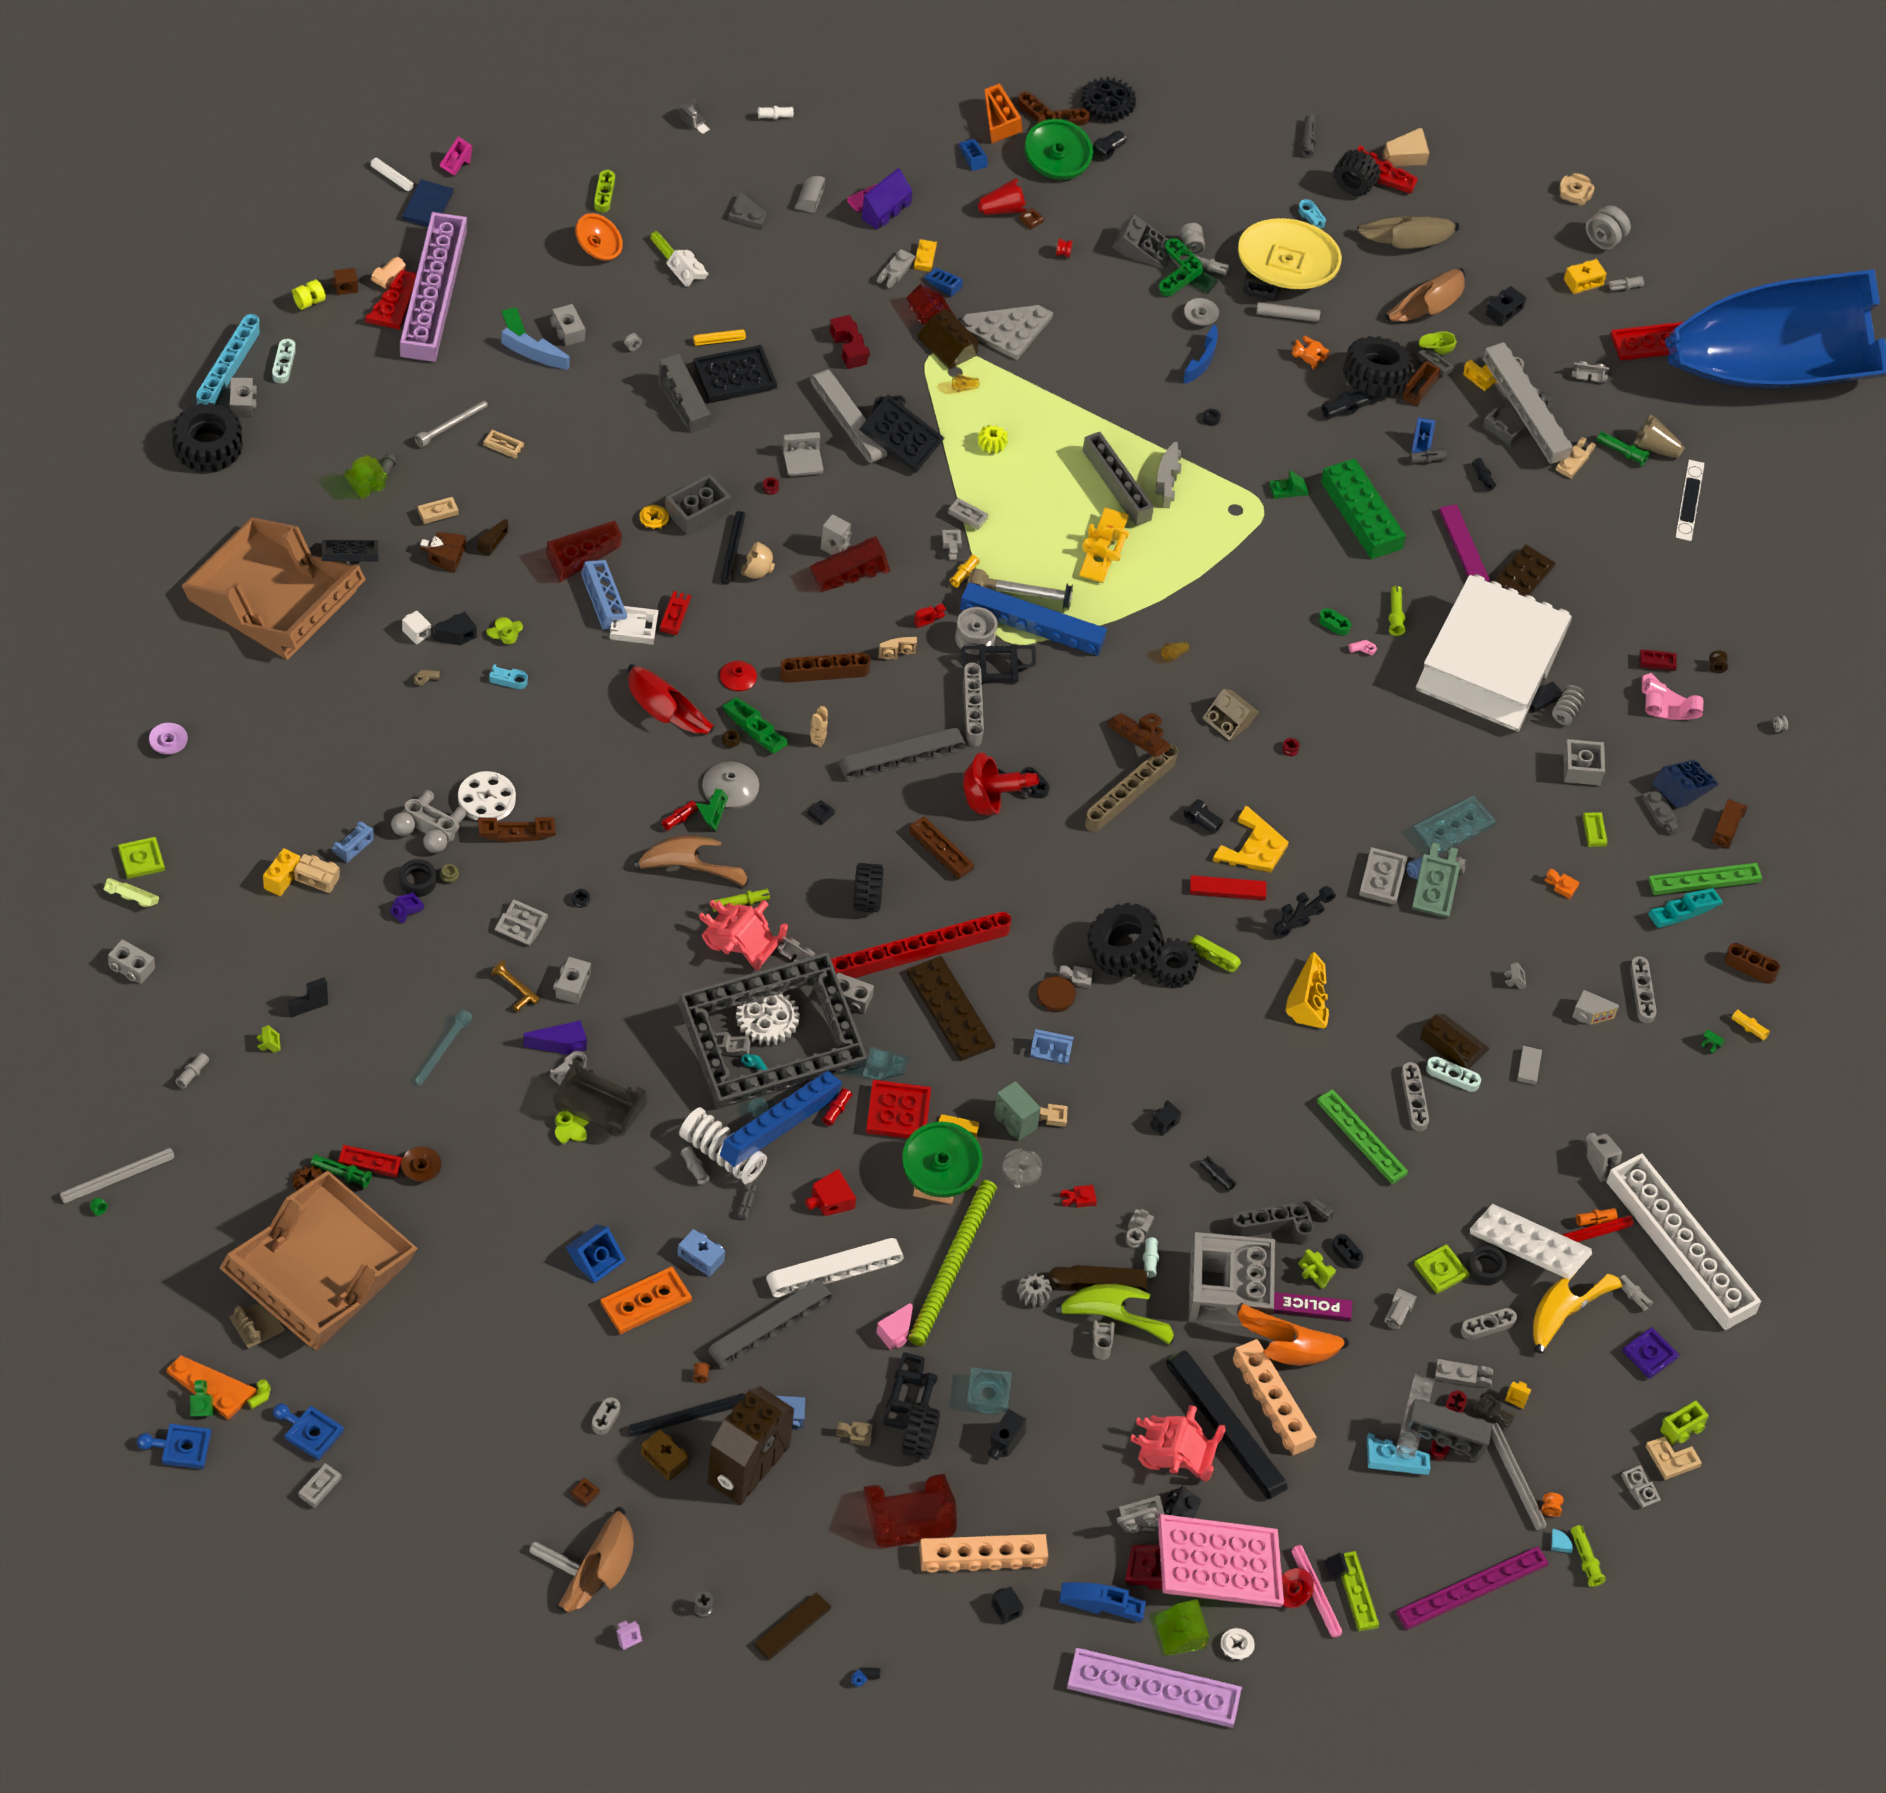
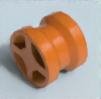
M1551 1492L1544 1494V1504L1541 1507V1512L1548 1517H1559L1562 1513L1560 1506L1563 1504V1497L1560 1494Z

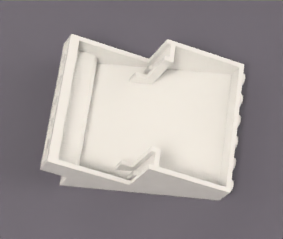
M1469 575L1424 662L1425 667L1416 685V690L1519 732L1542 678L1546 679L1570 625L1572 616L1564 609H1559V611L1553 609L1549 603L1542 602L1541 604L1536 602V599L1532 596H1521L1518 594V591L1512 588L1506 590L1497 582L1492 581L1489 583L1484 581L1485 578L1480 575Z

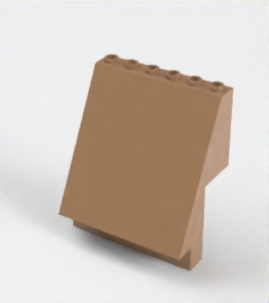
M252 517L182 585V588L189 601L288 660L357 591L356 589L366 579L359 565L345 564L341 561H322V557L312 556L298 526Z
M326 1171L288 1196L271 1225L228 1253L220 1269L310 1348L312 1347L317 1351L411 1261L418 1248L334 1175Z

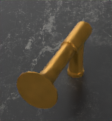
M505 960L498 963L493 969L491 976H502L524 996L512 1008L519 1012L529 1001L536 1005L540 998L510 974L505 967Z

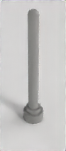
M482 401L431 431L416 434L414 438L417 445L421 448L429 444L431 438L488 406V403Z

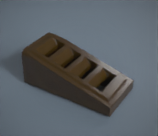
M502 520L477 539V550L488 556L493 553L508 533V520Z

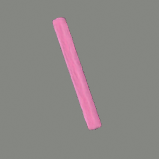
M1301 1545L1292 1548V1554L1298 1567L1309 1572L1313 1578L1314 1589L1312 1597L1332 1638L1339 1637L1342 1629L1303 1547Z

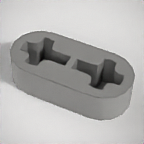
M616 1398L605 1399L594 1415L592 1430L596 1434L604 1435L608 1433L620 1413V1403ZM614 1406V1409H611L608 1414L607 1407ZM605 1419V1425L599 1427L598 1423L600 1424Z

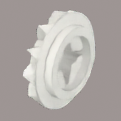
M1230 1629L1222 1636L1221 1648L1224 1654L1230 1656L1232 1660L1249 1658L1254 1650L1253 1637L1243 1629ZM1234 1642H1242L1241 1649L1239 1647L1233 1648Z

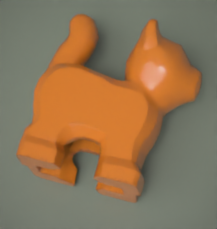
M1303 336L1304 343L1309 346L1305 348L1298 340H1295V345L1292 347V355L1296 358H1303L1314 370L1318 367L1319 363L1317 362L1320 359L1322 362L1327 360L1329 350L1324 348L1320 342Z

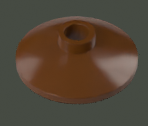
M415 1147L407 1151L402 1157L401 1169L407 1178L416 1182H426L439 1174L441 1158L431 1148Z

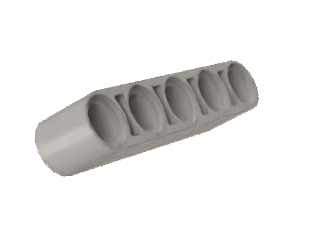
M968 663L964 668L963 675L965 740L968 745L975 747L982 743L984 731L982 680L980 666L976 663Z

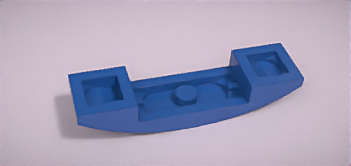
M1213 324L1206 336L1204 346L1206 351L1199 362L1192 359L1185 370L1183 383L1187 384L1198 378L1212 362L1218 336L1216 325Z

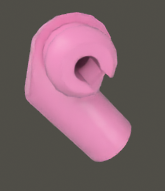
M1367 640L1349 644V651L1351 653L1362 651L1372 655L1377 650L1376 645Z

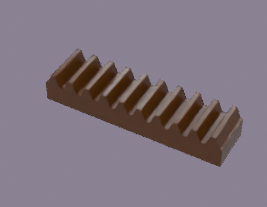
M925 816L910 825L909 831L911 836L914 835L916 841H920L921 846L925 845V849L927 851L930 850L931 855H935L936 860H940L941 865H945L946 870L950 869L951 875L955 874L957 880L974 870V864Z

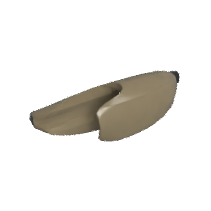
M1406 216L1359 224L1357 230L1359 234L1372 241L1392 244L1396 248L1410 250L1432 246L1445 241L1455 231L1459 230V223L1440 217Z

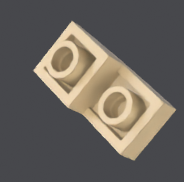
M902 637L881 643L879 658L897 659L898 653L916 654L917 637Z

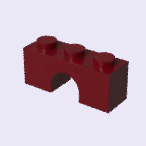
M851 315L830 319L829 332L835 344L841 342L848 343L842 345L841 354L846 368L851 369L867 365L870 351L864 345V339L862 334L858 332L856 321L852 320Z

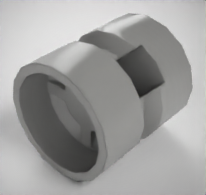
M1197 223L1184 225L1180 230L1182 243L1195 256L1200 255L1206 247L1202 227Z

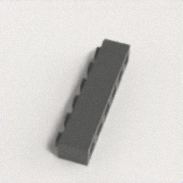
M1099 431L1084 437L1083 453L1125 512L1129 514L1135 526L1151 521L1154 506L1102 433Z

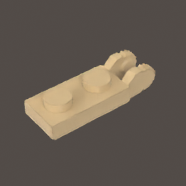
M1582 437L1577 445H1574L1569 458L1562 460L1557 465L1556 471L1571 479L1587 461L1596 444L1590 443L1586 451L1581 448L1585 445L1586 439Z

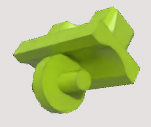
M1308 1249L1304 1252L1303 1258L1298 1263L1304 1270L1302 1277L1304 1279L1311 1277L1323 1289L1329 1280L1333 1278L1336 1270L1331 1265L1325 1266L1322 1263L1323 1256L1319 1252L1313 1253Z

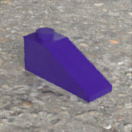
M580 1020L523 1033V1045L526 1048L568 1055L575 1051L582 1052L587 1050V1038Z

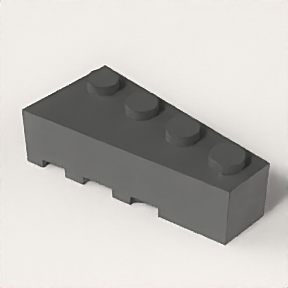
M680 354L660 359L658 384L689 432L692 433L709 427L710 418H712L711 412L706 407Z
M1415 1398L1409 1407L1405 1429L1425 1439L1433 1438L1442 1447L1450 1446L1455 1449L1454 1453L1460 1456L1464 1453L1470 1456V1461L1476 1463L1489 1445L1493 1424L1483 1419H1476L1467 1416L1465 1413L1455 1412L1444 1406H1437L1428 1403L1426 1400Z

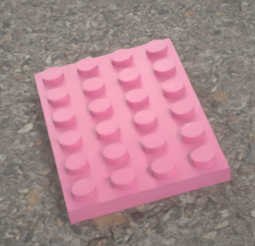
M1163 1514L1158 1517L1163 1593L1282 1607L1284 1600L1278 1529Z

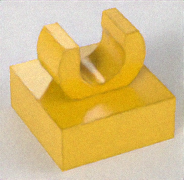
M1520 1381L1519 1384L1512 1382L1505 1401L1524 1409L1531 1389L1527 1388V1384Z

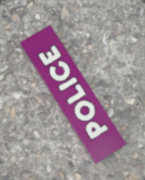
M1274 1292L1273 1313L1351 1321L1352 1300Z

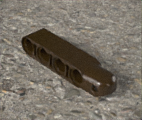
M1075 1265L1072 1267H1054L1048 1275L1050 1285L1057 1290L1077 1292L1080 1289L1093 1285L1119 1284L1134 1287L1145 1292L1148 1291L1147 1272L1143 1269Z

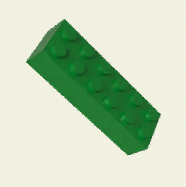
M1356 458L1324 468L1321 479L1322 485L1370 559L1372 560L1402 550L1406 535Z

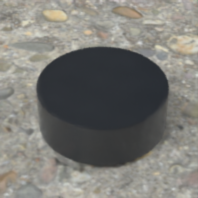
M1207 409L1203 413L1202 420L1208 426H1216L1220 422L1221 414L1216 409Z

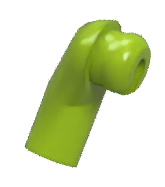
M259 1380L257 1382V1395L247 1400L251 1409L269 1399L271 1387L267 1380Z

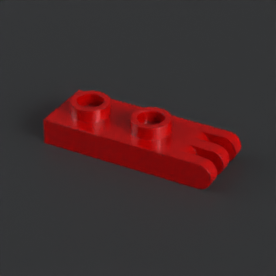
M673 591L660 625L661 632L678 636L692 595L688 594L685 600L684 593H680L679 598H677V591Z

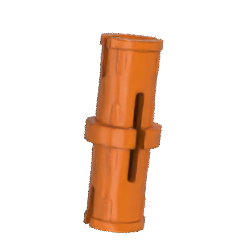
M1615 1208L1600 1211L1595 1209L1589 1213L1576 1215V1223L1579 1227L1589 1224L1596 1225L1601 1222L1617 1219Z

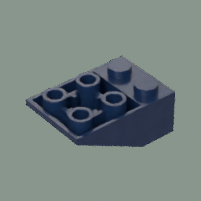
M1694 760L1663 767L1652 782L1676 808L1689 805L1718 786L1714 777L1707 773L1699 762Z

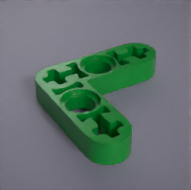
M1176 238L1169 239L1165 246L1167 253L1181 267L1160 282V293L1165 297L1172 296L1203 272L1201 261ZM1182 255L1189 256L1186 260L1180 259ZM1180 275L1186 276L1185 279L1181 281L1177 280V277Z

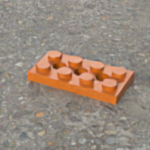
M669 1267L602 1298L601 1305L619 1334H622L691 1302L692 1296L674 1268ZM667 1289L670 1293L661 1295L659 1290ZM648 1297L652 1301L650 1303H643L641 1299ZM629 1305L632 1306L634 1310L631 1312H627L623 1310V1307Z

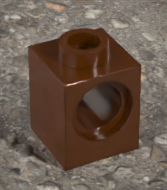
M355 268L334 270V278H331L332 289H336L337 295L358 293V279Z

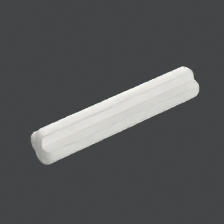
M374 158L371 161V166L406 191H410L413 188V182L378 158Z

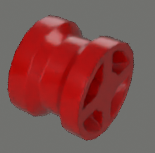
M1059 239L1056 256L1065 255L1070 258L1072 240L1063 241V239Z

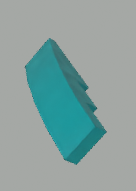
M1714 888L1686 893L1682 899L1668 901L1664 907L1651 909L1648 915L1656 927L1661 928L1703 914L1722 905L1723 901Z

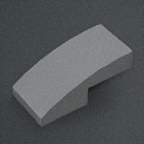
M729 1032L716 1033L715 1039L719 1050L721 1049L723 1052L722 1055L743 1056L744 1054H749L751 1045L749 1036L730 1037Z

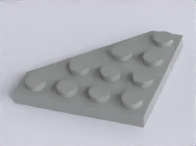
M1040 305L970 313L966 314L960 323L978 341L1018 360L1053 318V312Z

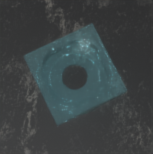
M971 1367L966 1407H973L987 1414L999 1411L1006 1412L1008 1410L1012 1373ZM984 1388L994 1389L995 1397L992 1399L984 1398L982 1395Z

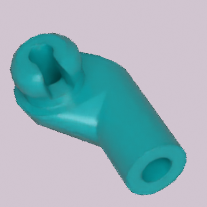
M744 1054L741 1057V1062L746 1067L756 1068L757 1071L768 1069L757 1055Z

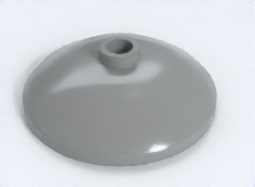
M727 761L712 766L705 773L702 788L709 801L711 795L714 794L715 788L722 789L728 797L724 809H739L755 800L759 792V780L755 772L748 766L739 762Z

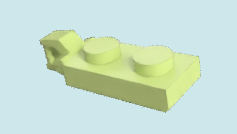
M112 878L106 880L103 889L110 894L119 893L126 900H136L143 907L156 905L159 900L157 895Z

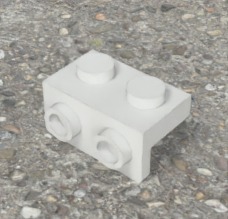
M675 250L667 261V265L685 286H690L694 279H706L708 276L704 266L695 259L694 254L689 250Z

